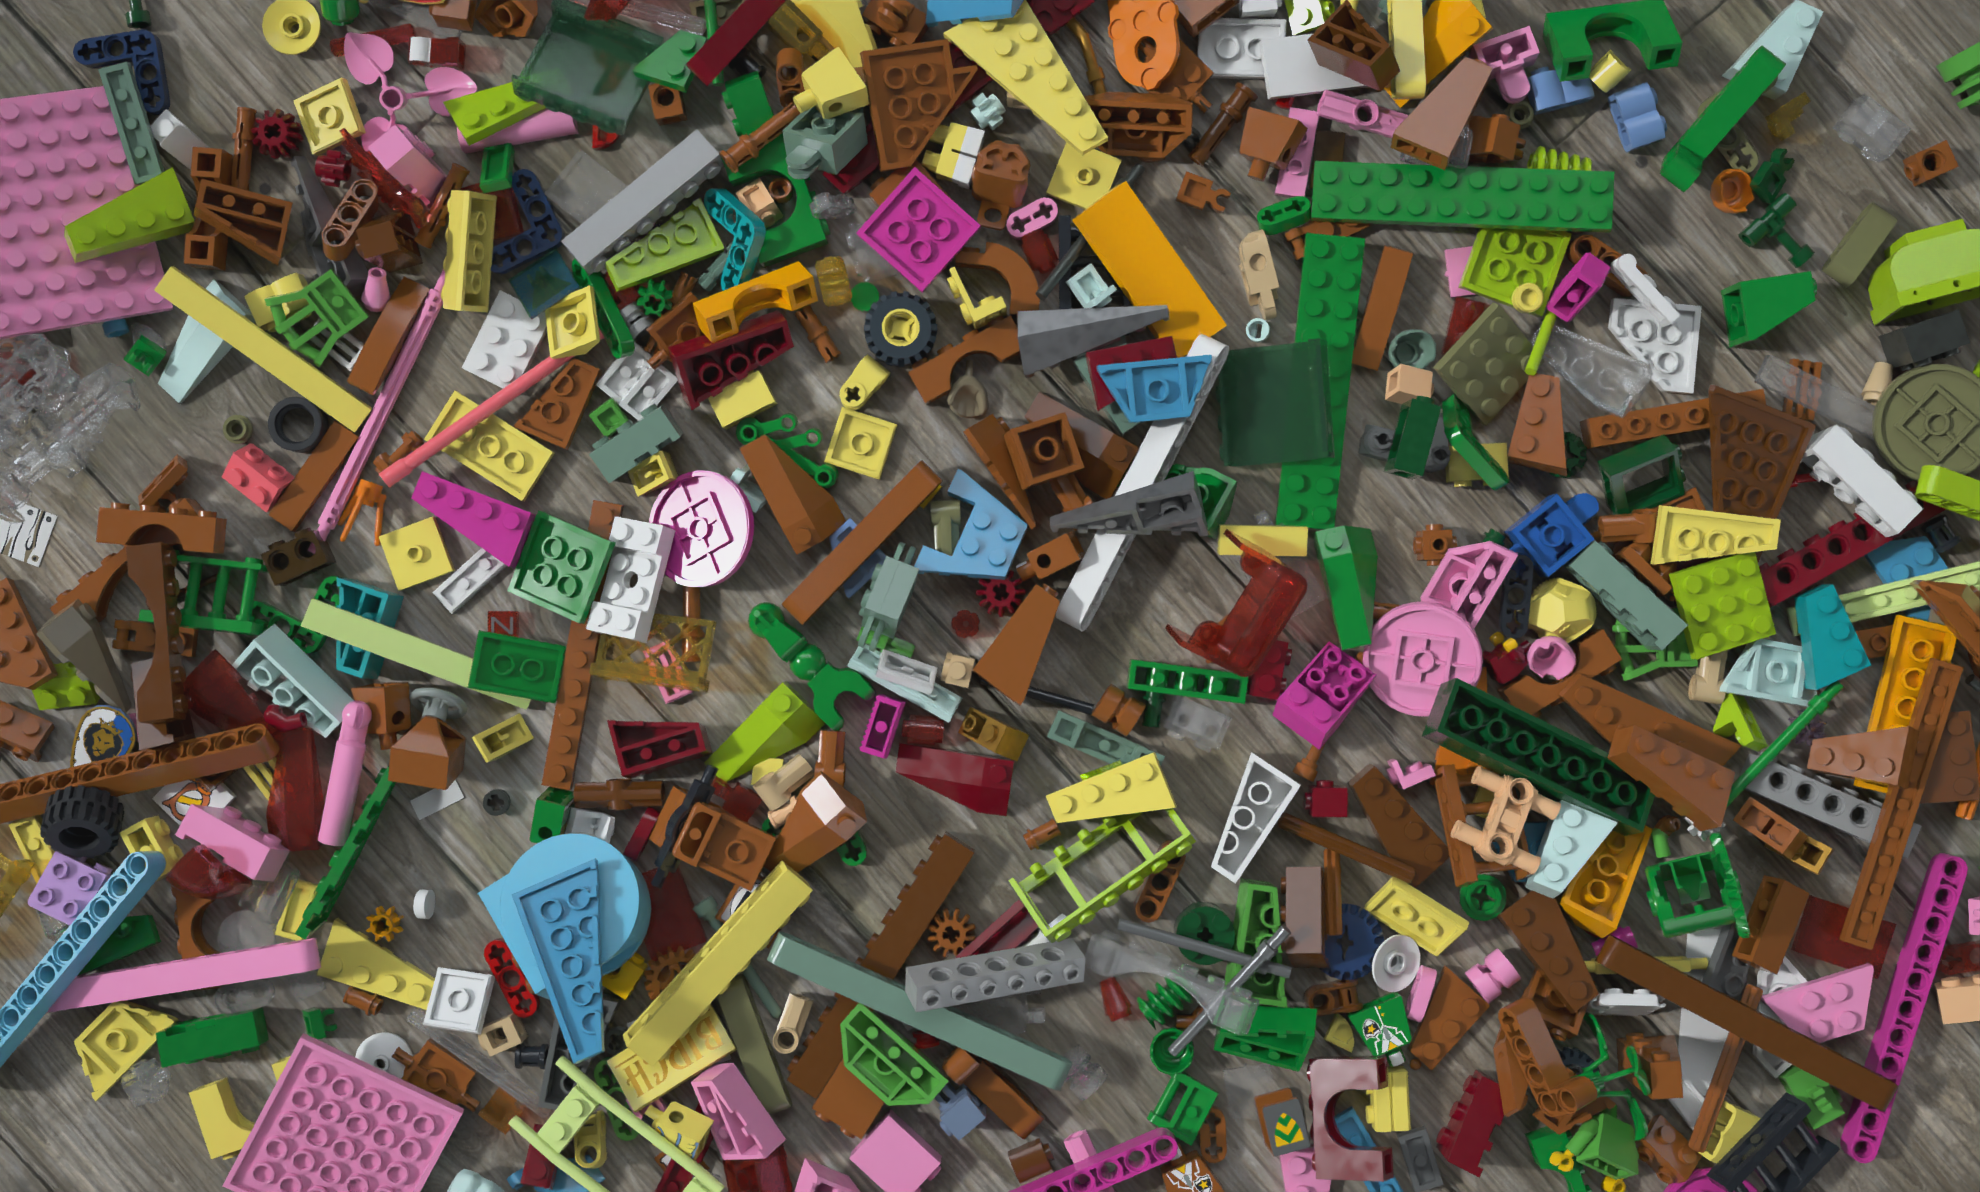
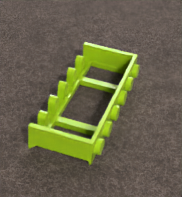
M1173 808L1165 809V811L1182 833V836L1155 855H1153L1131 823L1133 819L1143 812L1101 817L1104 823L1092 832H1089L1087 828L1082 829L1077 834L1080 840L1067 849L1063 845L1058 846L1053 851L1056 857L1043 866L1039 862L1034 863L1029 868L1032 874L1021 882H1018L1015 878L1008 880L1044 936L1051 943L1063 941L1070 936L1071 930L1076 926L1089 923L1095 918V913L1100 909L1113 906L1119 901V896L1124 892L1137 889L1143 884L1144 878L1151 873L1161 872L1168 866V861L1175 856H1183L1192 849V844L1196 840ZM1124 827L1146 861L1086 902L1064 868ZM1057 874L1079 908L1053 927H1050L1029 893Z

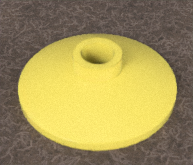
M276 0L266 10L262 28L267 42L275 50L287 55H297L306 52L317 42L321 32V20L317 10L306 0ZM299 24V30L296 33H292V26Z

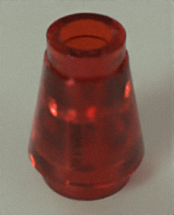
M1114 976L1099 982L1105 1016H1109L1110 1021L1113 1022L1131 1015L1130 1007L1132 1004L1116 980V977Z

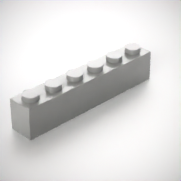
M698 129L695 130L561 242L589 276L593 272L601 271L605 268L606 261L630 246L631 241L639 234L644 235L650 231L656 220L661 216L669 215L676 208V204L684 197L692 196L702 182L706 179L714 178L724 165L720 154Z

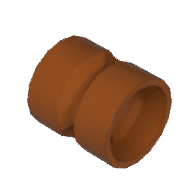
M1110 684L1091 715L1103 723L1112 722L1113 729L1127 736L1140 718L1146 705L1134 697L1126 698L1123 690Z

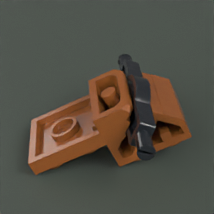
M707 764L701 780L694 779L689 790L678 785L673 786L648 838L661 848L654 862L658 869L651 882L653 886L662 888L669 872L675 873L682 860L694 867L699 866L744 889L752 891L777 837L728 814V809L710 801L715 791V787L711 784L719 770L717 767Z

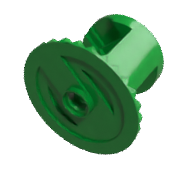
M1720 832L1713 833L1710 836L1712 851L1646 866L1645 868L1650 890L1646 891L1651 911L1653 917L1658 916L1663 936L1667 939L1733 923L1740 937H1751L1741 899L1743 896L1736 870L1732 869ZM1714 870L1724 907L1704 911L1703 905L1694 906V914L1674 918L1664 881L1674 879L1681 905L1711 898L1704 872Z

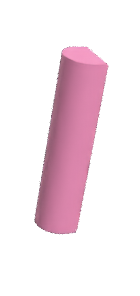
M572 103L547 107L468 146L457 128L459 144L465 154L483 151L484 148L505 143L517 145L579 134L574 105Z

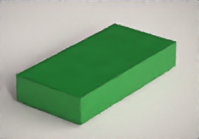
M512 143L483 149L480 188L483 194L511 188L515 153Z

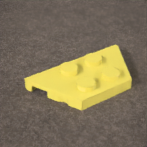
M127 1000L112 1002L74 1040L78 1055L82 1058L85 1076L89 1075L94 1092L91 1093L95 1101L101 1099L157 1042L156 1032L175 1024L178 1019L175 1016Z

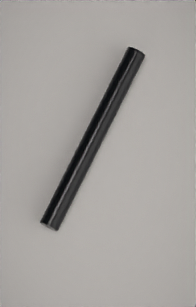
M981 678L980 684L993 687ZM1029 686L1026 694L1028 698L1088 715L1092 714L1094 708L1092 703Z

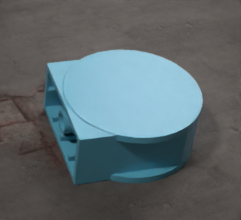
M570 833L545 839L527 850L514 864L509 874L478 892L535 994L550 1000L511 894L596 858L598 860L602 976L617 970L634 955L641 945L649 926L651 900L643 875L635 864L615 847L594 836Z

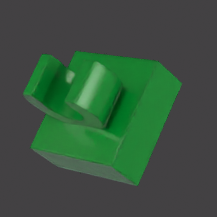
M141 335L123 360L149 377L167 351Z
M313 1007L302 1010L307 1035L318 1040L326 1038L325 1031L330 1032L337 1029V1024L325 1025L324 1023L325 1016L334 1013L333 1009L326 1008L320 1011L319 1008Z

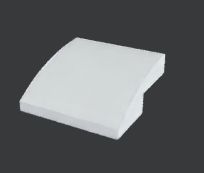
M634 341V354L616 359L598 380L596 386L611 398L613 397L633 417L640 420L643 418L640 412L654 403L657 406L678 379L662 364L654 370L647 362L652 356Z

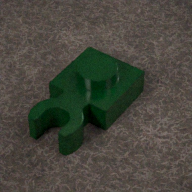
M1776 148L1771 154L1770 162L1764 161L1749 184L1762 203L1772 204L1787 181L1783 174L1792 168L1795 161L1793 158H1784L1787 149Z

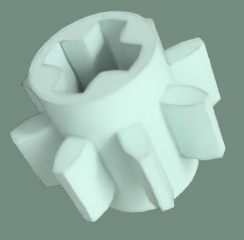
M982 92L972 100L974 109L970 111V114L981 129L989 125L994 130L1003 123L1001 115L1006 110L994 94L986 97Z

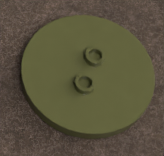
M1948 364L1923 365L1908 370L1895 378L1880 395L1872 419L1874 442L1885 462L1903 476L1917 481L1919 480L1921 468L1924 465L1944 467L1963 475H1967L1980 466V378L1966 369Z

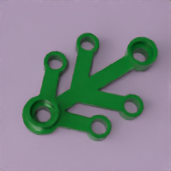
M786 413L779 419L763 423L756 418L748 417L738 423L736 436L743 445H746L764 434L767 435L780 429L790 432L797 427L798 419L792 413ZM786 417L792 420V427L785 426L784 419ZM747 427L753 429V437H748L746 435L745 431ZM811 428L803 434L775 440L767 435L804 471L814 476L817 484L823 488H829L837 482L839 473L834 465L825 463L819 466L792 450V448L804 445L815 447L820 444L823 434L819 429ZM810 432L817 435V442L810 441ZM821 472H826L829 475V481L825 482L820 478Z

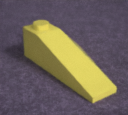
M791 0L796 10L834 48L839 47L853 68L862 67L860 56L862 51L877 49L869 25L864 24L859 9L863 7L861 0Z

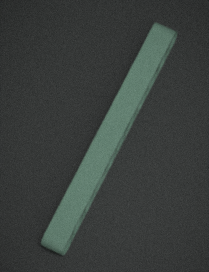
M778 932L767 960L780 968L1053 1090L1061 1091L1073 1064L1072 1061L1062 1055L952 1006L916 1012L905 992V985L791 934Z

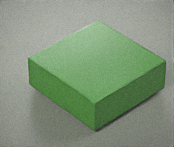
M613 397L589 413V417L602 434L607 437L617 431L616 428L629 420Z

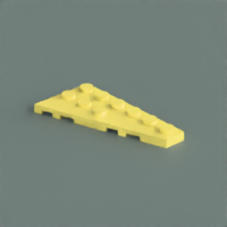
M1026 0L1023 1L1013 18L980 21L978 17L969 18L963 21L962 24H958L943 33L944 38L961 49L965 56L971 61H975L986 71V74L1020 103H1024L1040 120L1045 121L1062 139L1082 156L1108 141V136Z

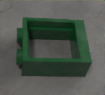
M1417 396L1416 399L1412 398L1401 405L1384 468L1385 473L1411 480L1423 476L1442 407L1435 405L1434 399Z
M1663 434L1598 461L1606 505L1614 515L1630 514L1636 509H1651L1685 495L1683 482H1686V476L1679 462L1682 459L1679 446L1676 443L1672 444ZM1661 460L1664 477L1625 492L1622 475Z

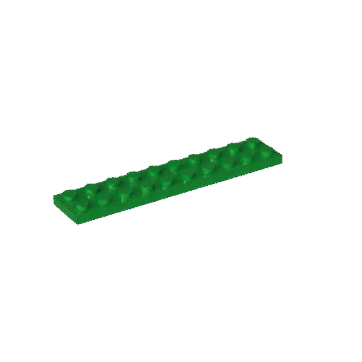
M1315 161L1311 221L1610 233L1613 219L1615 171L1447 166L1443 170L1433 165Z
M1314 233L1305 234L1275 525L1307 526L1308 528L1323 530L1335 527L1365 238Z

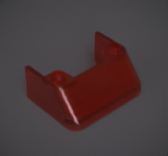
M1226 529L1223 534L1243 551L1240 557V566L1245 573L1252 576L1248 585L1223 625L1210 620L1204 621L1196 627L1192 635L1170 624H1167L1165 629L1181 647L1238 676L1248 677L1259 669L1305 596L1308 584L1299 572L1268 551Z

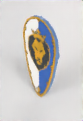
M97 705L87 710L81 717L75 732L70 767L131 753L136 745L138 736L136 726L130 716L121 709L110 705Z

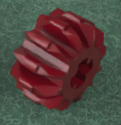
M276 109L274 114L269 110H264V120L259 117L255 118L259 127L251 128V132L258 136L252 141L254 145L260 146V153L265 156L270 154L271 158L277 160L281 154L285 158H290V149L299 151V147L295 143L304 139L301 134L297 133L302 129L300 123L294 122V115L291 113L284 114L283 110ZM277 130L281 133L278 138L274 136Z
M1013 570L1008 572L1005 580L990 579V583L983 579L978 581L979 584L987 587L986 591L977 590L976 595L987 596L986 599L979 602V605L982 607L990 602L992 605L987 611L988 614L991 615L994 612L995 606L999 607V617L1004 616V606H1007L1009 612L1014 614L1015 610L1010 603L1013 601L1019 606L1022 604L1023 601L1014 597L1015 594L1023 595L1026 591L1025 589L1015 590L1014 586L1021 584L1023 580L1018 578L1012 583L1010 579L1014 575ZM1000 584L1006 585V592L1009 593L1007 599L1004 600L1002 597V601L996 600V593L993 592V588L996 585L1000 587Z

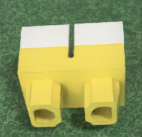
M953 122L950 123V126L939 125L930 141L944 145L942 152L937 154L926 150L922 166L934 172L938 179H945L958 184L960 187L969 189L972 182V170L977 162L978 153L982 149L985 131Z

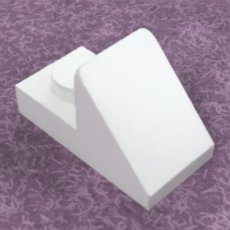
M167 109L151 125L153 136L160 142V146L190 170L193 147L210 148Z

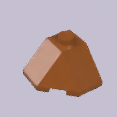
M481 0L475 18L494 37H504L506 35L525 37L529 34L538 16L537 0Z

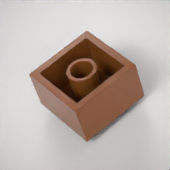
M1065 412L1012 428L1003 435L1022 490L1077 473L1084 468Z

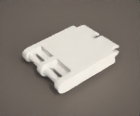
M1613 988L1605 989L1604 993L1589 1001L1586 1012L1593 1015L1638 1016L1648 1015L1665 1007L1666 1004H1659L1665 998L1652 994V991L1648 989L1634 990L1633 994H1625L1622 989Z

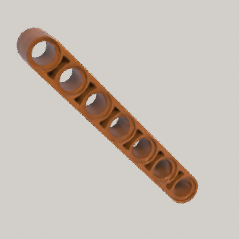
M921 460L785 599L782 606L799 623L804 625L938 488L943 480Z

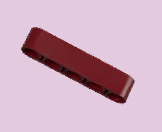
M744 0L686 63V66L708 86L786 0Z

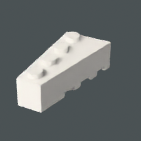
M1836 424L1814 434L1808 443L1801 462H1804L1813 470L1810 475L1818 482L1823 480L1834 487V495L1848 504L1854 503L1857 506L1855 512L1885 537L1899 534L1923 510L1917 503L1918 500L1915 495L1897 484L1895 476L1890 471L1882 469L1874 461V456L1871 452L1852 440V434L1847 429Z
M1252 752L1211 865L1213 869L1235 884L1301 786Z

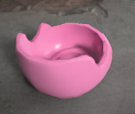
M1546 636L1537 639L1532 643L1527 653L1529 668L1541 678H1544L1545 675H1551L1557 680L1563 679L1573 671L1576 665L1574 651L1566 640L1557 636Z

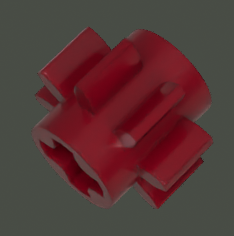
M327 149V156H318L315 164V173L317 177H322L321 182L325 183V185L339 188L340 181L347 182L350 179L352 172L351 161L346 160V155L342 154L341 151Z

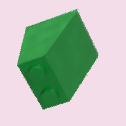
M1811 271L1741 281L1721 290L1729 348L1757 339L1816 301L1817 283L1812 278Z

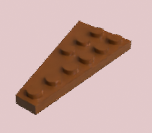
M1577 673L1558 694L1610 744L1612 743L1615 731L1636 725L1721 766H1724L1741 747V745L1580 673Z

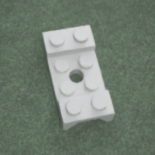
M621 517L614 518L609 540L616 542L613 549L600 602L593 601L586 626L587 630L647 643L675 530L653 523ZM634 574H637L638 582L635 587L631 588L629 584L630 579Z

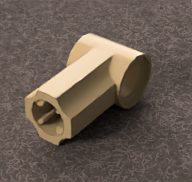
M1728 650L1698 659L1696 674L1691 677L1688 696L1690 700L1717 705L1722 704L1726 693L1719 692L1725 680L1723 677Z
M797 754L776 772H770L760 778L753 787L769 810L773 811L784 805L791 798V793L810 779L814 772L809 763L800 754Z
M789 993L772 1041L774 1048L778 1052L788 1054L797 1048L814 1000L800 994ZM785 1031L792 1033L795 1039L794 1044L789 1046L782 1044L780 1033Z

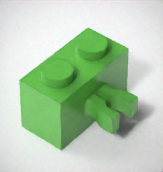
M1794 1065L1788 1067L1778 1076L1785 1091L1804 1101L1812 1110L1803 1119L1804 1123L1811 1129L1815 1130L1845 1114L1840 1105L1843 1102L1841 1095L1835 1087H1830L1829 1083Z

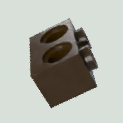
M311 528L300 530L294 534L295 539L285 542V540L274 542L268 546L269 551L260 554L275 586H287L336 563L327 540L323 541L318 530H311ZM310 542L316 548L315 554L312 557H309L306 553V547ZM284 554L289 558V565L286 569L280 566V559Z

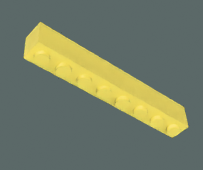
M781 860L623 1034L626 1047L652 1067L658 1060L662 1061L671 1050V1046L678 1038L682 1039L686 1036L691 1028V1024L698 1016L701 1017L706 1014L711 1006V1002L717 995L723 994L729 988L731 980L737 973L743 972L749 966L751 958L757 951L763 950L769 944L771 936L776 930L783 928L789 922L790 915L796 908L802 907L809 900L810 893L813 890L808 882Z

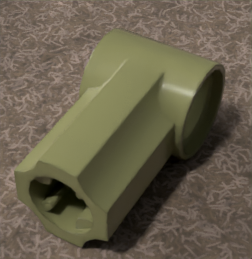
M960 500L931 501V524L934 527L935 550L952 556L960 539Z

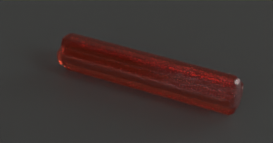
M409 23L361 34L379 36L391 46L410 42L411 37H416V30ZM345 37L330 41V49L334 56L345 55Z

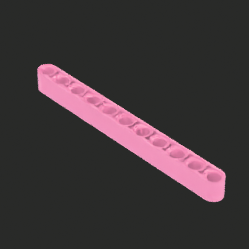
M316 938L76 976L46 1013L316 970L321 968Z

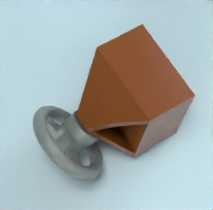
M418 688L411 692L409 699L410 703L423 713L422 719L410 727L391 747L388 781L447 790L463 771L466 737L446 724L445 721L446 719L463 717L467 713V705L460 697L448 691L437 688ZM457 706L458 710L448 711V708Z

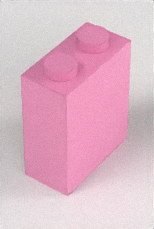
M890 1109L851 1151L849 1159L885 1192H921L922 1189L919 1186L926 1179L931 1181L940 1172L941 1167L939 1165L941 1164L942 1156Z

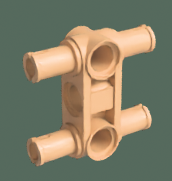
M1478 766L1473 773L1471 783L1494 792L1495 796L1483 829L1479 830L1461 820H1457L1450 836L1473 846L1476 853L1485 861H1495L1504 866L1512 864L1530 874H1535L1540 865L1541 857L1518 848L1517 842L1530 809L1554 820L1560 811L1561 803L1538 794L1536 787L1527 779L1514 778L1510 775L1499 776L1484 769L1482 766ZM1513 786L1520 791L1519 800L1512 795ZM1493 840L1500 846L1499 854L1492 850L1491 843Z

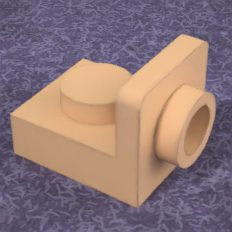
M760 177L735 193L740 202L764 222L765 228L772 226L783 217Z

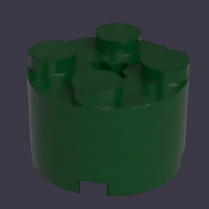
M1192 903L1177 916L1174 923L1175 934L1230 950L1233 948L1235 941L1233 924L1227 914L1213 903ZM1203 927H1207L1211 933L1206 935V939H1201L1200 935L1197 934V932L1203 931ZM1179 947L1184 957L1199 965H1212L1223 961L1222 959Z

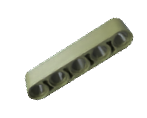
M743 973L736 975L731 980L729 988L723 994H718L717 998L751 1089L768 1114L772 1115L792 1107V1100L747 979Z

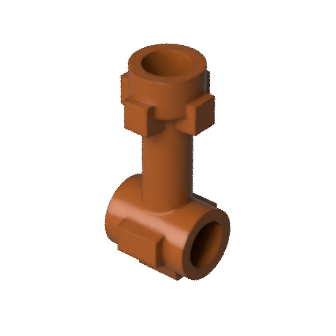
M413 430L410 433L406 432L401 437L404 443L390 456L387 452H384L373 461V464L377 467L375 470L379 474L397 460L406 457L410 452L425 443L423 438Z

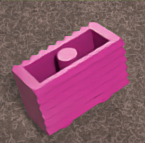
M1585 253L1562 282L1556 286L1547 304V309L1564 321L1571 322L1602 287L1611 269L1610 266L1591 253Z
M880 694L875 697L877 701L874 702L873 712L870 713L871 718L868 719L870 723L866 725L867 729L864 730L866 734L863 735L864 739L861 741L862 745L859 749L862 752L887 759L906 702Z

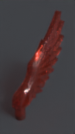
M345 128L339 130L345 140L341 144L352 156L349 159L351 164L359 170L357 175L362 179L371 180L375 183L378 197H382L381 201L383 203H388V206L393 210L399 209L400 212L403 211L411 215L416 228L426 226L427 221L422 212L423 207L417 196L405 189L383 167L370 150L366 152Z

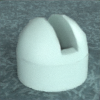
M1255 318L1247 324L1246 334L1251 341L1260 343L1269 337L1270 327L1265 320ZM1258 324H1262L1261 338H1256Z

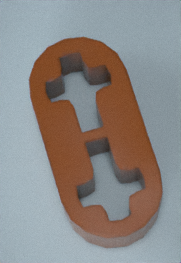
M1213 1105L1210 1113L1213 1112L1215 1117L1220 1119L1214 1122L1215 1131H1210L1208 1121L1204 1122L1199 1132V1147L1201 1155L1206 1161L1218 1163L1225 1158L1227 1153L1226 1121L1222 1110ZM1210 1137H1215L1217 1147H1221V1149L1216 1150V1155H1211L1209 1150H1205V1148L1211 1145Z

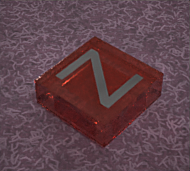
M488 611V632L519 637V611Z

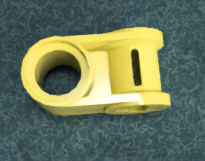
M1611 49L1591 68L1590 79L1605 93L1613 89L1631 71L1629 67L1613 54L1614 52Z
M867 354L840 389L839 396L843 406L854 411L861 409L870 397L884 384L891 372ZM858 390L859 400L853 399L848 402L847 392L854 393Z
M603 1110L597 1111V1114H592L574 1136L575 1160L583 1168L596 1169L601 1167L606 1161V1118ZM590 1147H594L597 1152V1157L592 1163H588L585 1159V1152Z

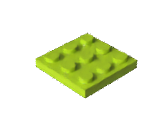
M1479 228L1458 288L1514 308L1512 304L1513 291L1522 284L1533 283L1542 290L1543 303L1538 310L1528 314L1542 317L1572 234L1566 231Z
M1755 552L1727 555L1669 574L1680 618L1688 624L1684 629V634L1691 659H1701L1776 634Z

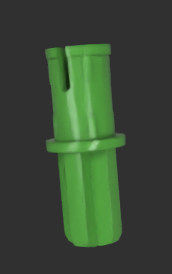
M861 627L856 641H859L864 627ZM871 630L866 644L870 645L875 631ZM882 634L877 648L880 649V653L885 649L911 658L915 645L897 637L893 639Z

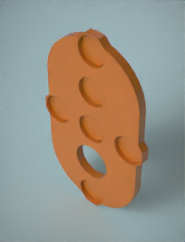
M1107 0L1110 18L1108 33L1109 37L1113 40L1115 61L1119 73L1132 85L1143 87L1148 91L1159 88L1161 82L1174 69L1179 56L1178 5L1174 3V0ZM1152 37L1156 43L1155 56L1149 62L1143 63L1138 57L1139 44L1143 39Z

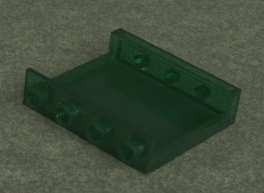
M553 0L551 3L552 16L520 76L513 74L511 77L514 94L524 101H533L544 105L550 111L562 112L572 116L579 122H588L598 126L607 133H616L623 136L650 84V81L635 77L633 69L664 43V37L572 1Z
M1316 338L1308 339V342L1229 350L1227 359L1218 374L1219 386L1216 387V400L1220 403L1221 415H1218L1217 423L1219 431L1222 432L1223 444H1220L1219 454L1221 461H1224V466L1241 467L1335 458L1327 340Z

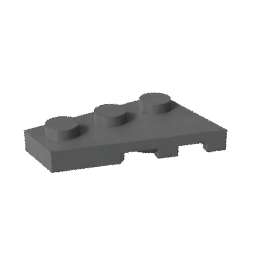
M1733 923L1722 926L1702 982L1740 1001L1747 985V974L1750 965L1732 956L1739 939Z

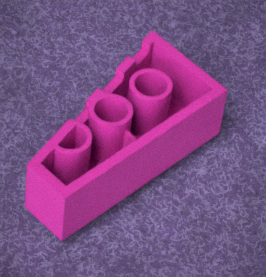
M423 471L411 499L505 565L516 569L536 517L535 514Z

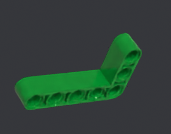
M1761 45L1662 160L1659 174L1684 193L1700 175L1704 159L1780 74L1786 63Z

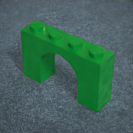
M1664 0L1634 1L1552 12L1545 15L1542 37L1560 82L1590 78L1593 52L1588 42L1603 36L1621 37L1634 43L1639 48L1648 70L1678 66L1683 42Z
M783 133L759 150L760 154L756 159L751 158L738 168L739 172L736 174L723 161L733 187L759 177L775 175L787 179L796 190L797 202L791 217L783 224L766 230L765 239L758 257L764 268L829 244L826 236L831 234L826 219H819L816 209L821 206L815 190L809 192L806 181L811 180L810 176L807 179H794L788 174Z

